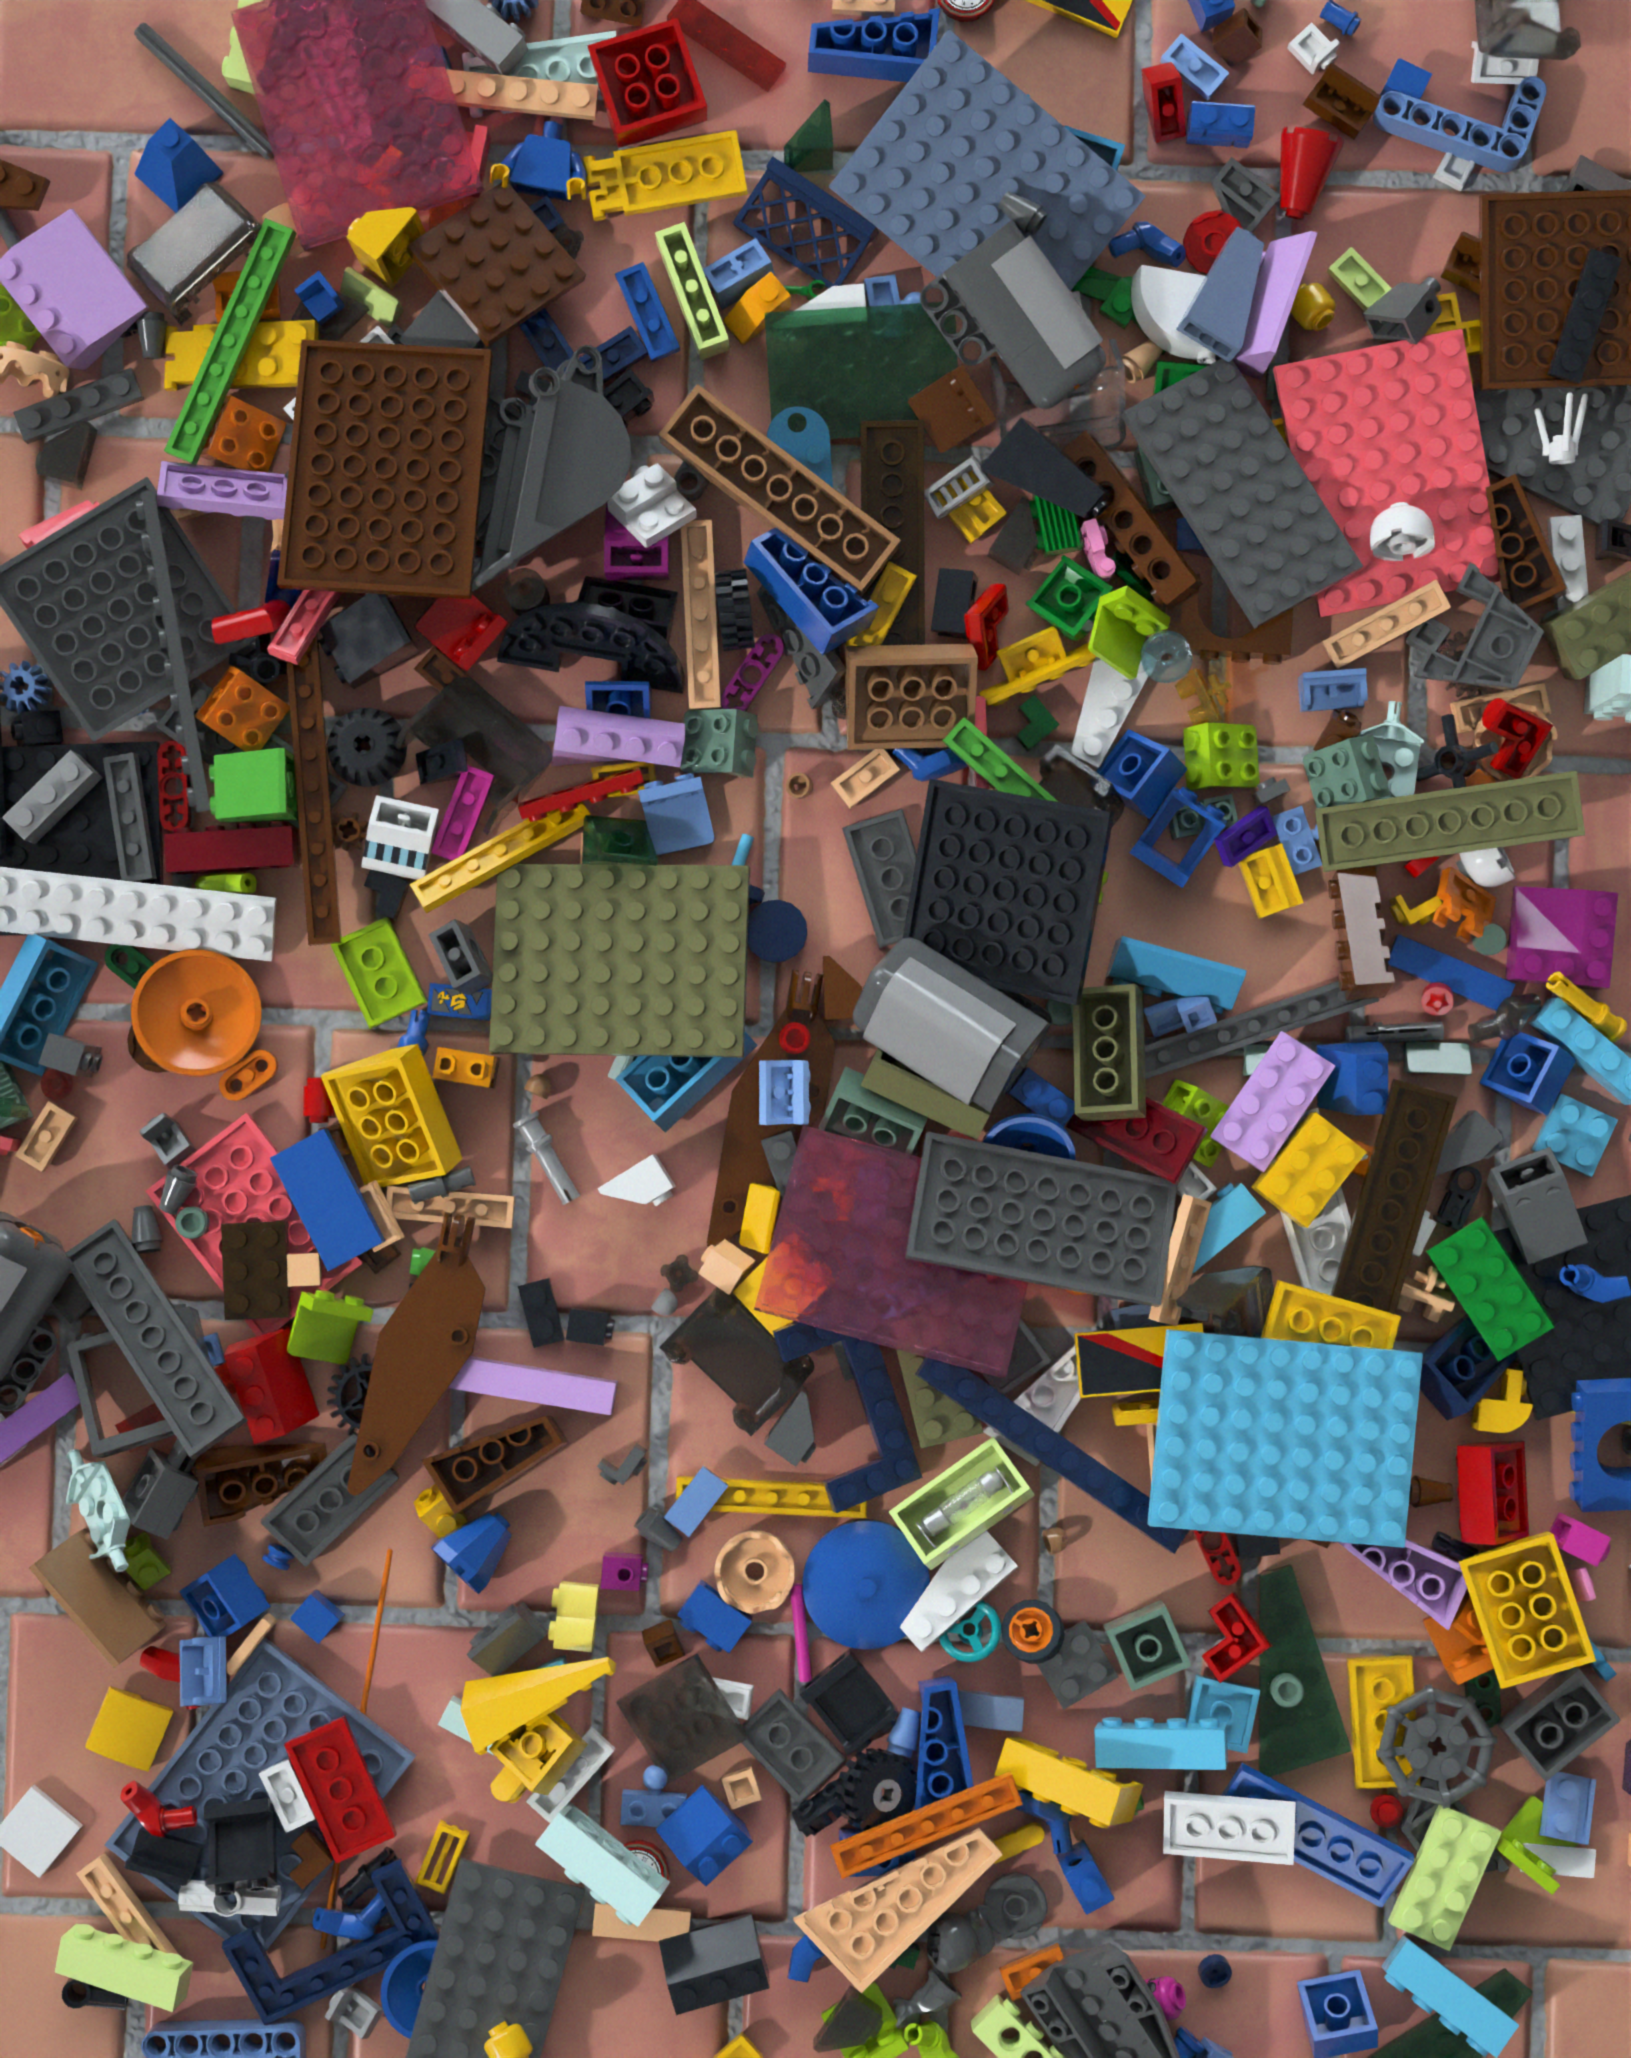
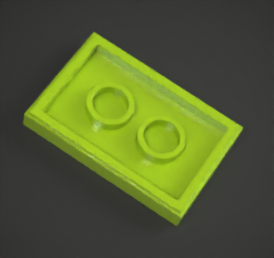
M384 917L342 937V943L330 944L369 1029L378 1027L428 1003L389 917Z

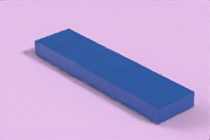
M1400 934L1396 935L1390 949L1388 966L1430 984L1436 982L1444 983L1452 989L1454 994L1500 1014L1504 1013L1516 985Z

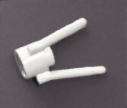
M1571 392L1566 397L1563 435L1553 436V442L1551 443L1549 442L1541 409H1535L1537 425L1543 444L1542 456H1549V463L1570 464L1575 462V456H1578V443L1586 412L1588 394L1584 393L1582 395L1573 437L1570 435L1573 409V394Z

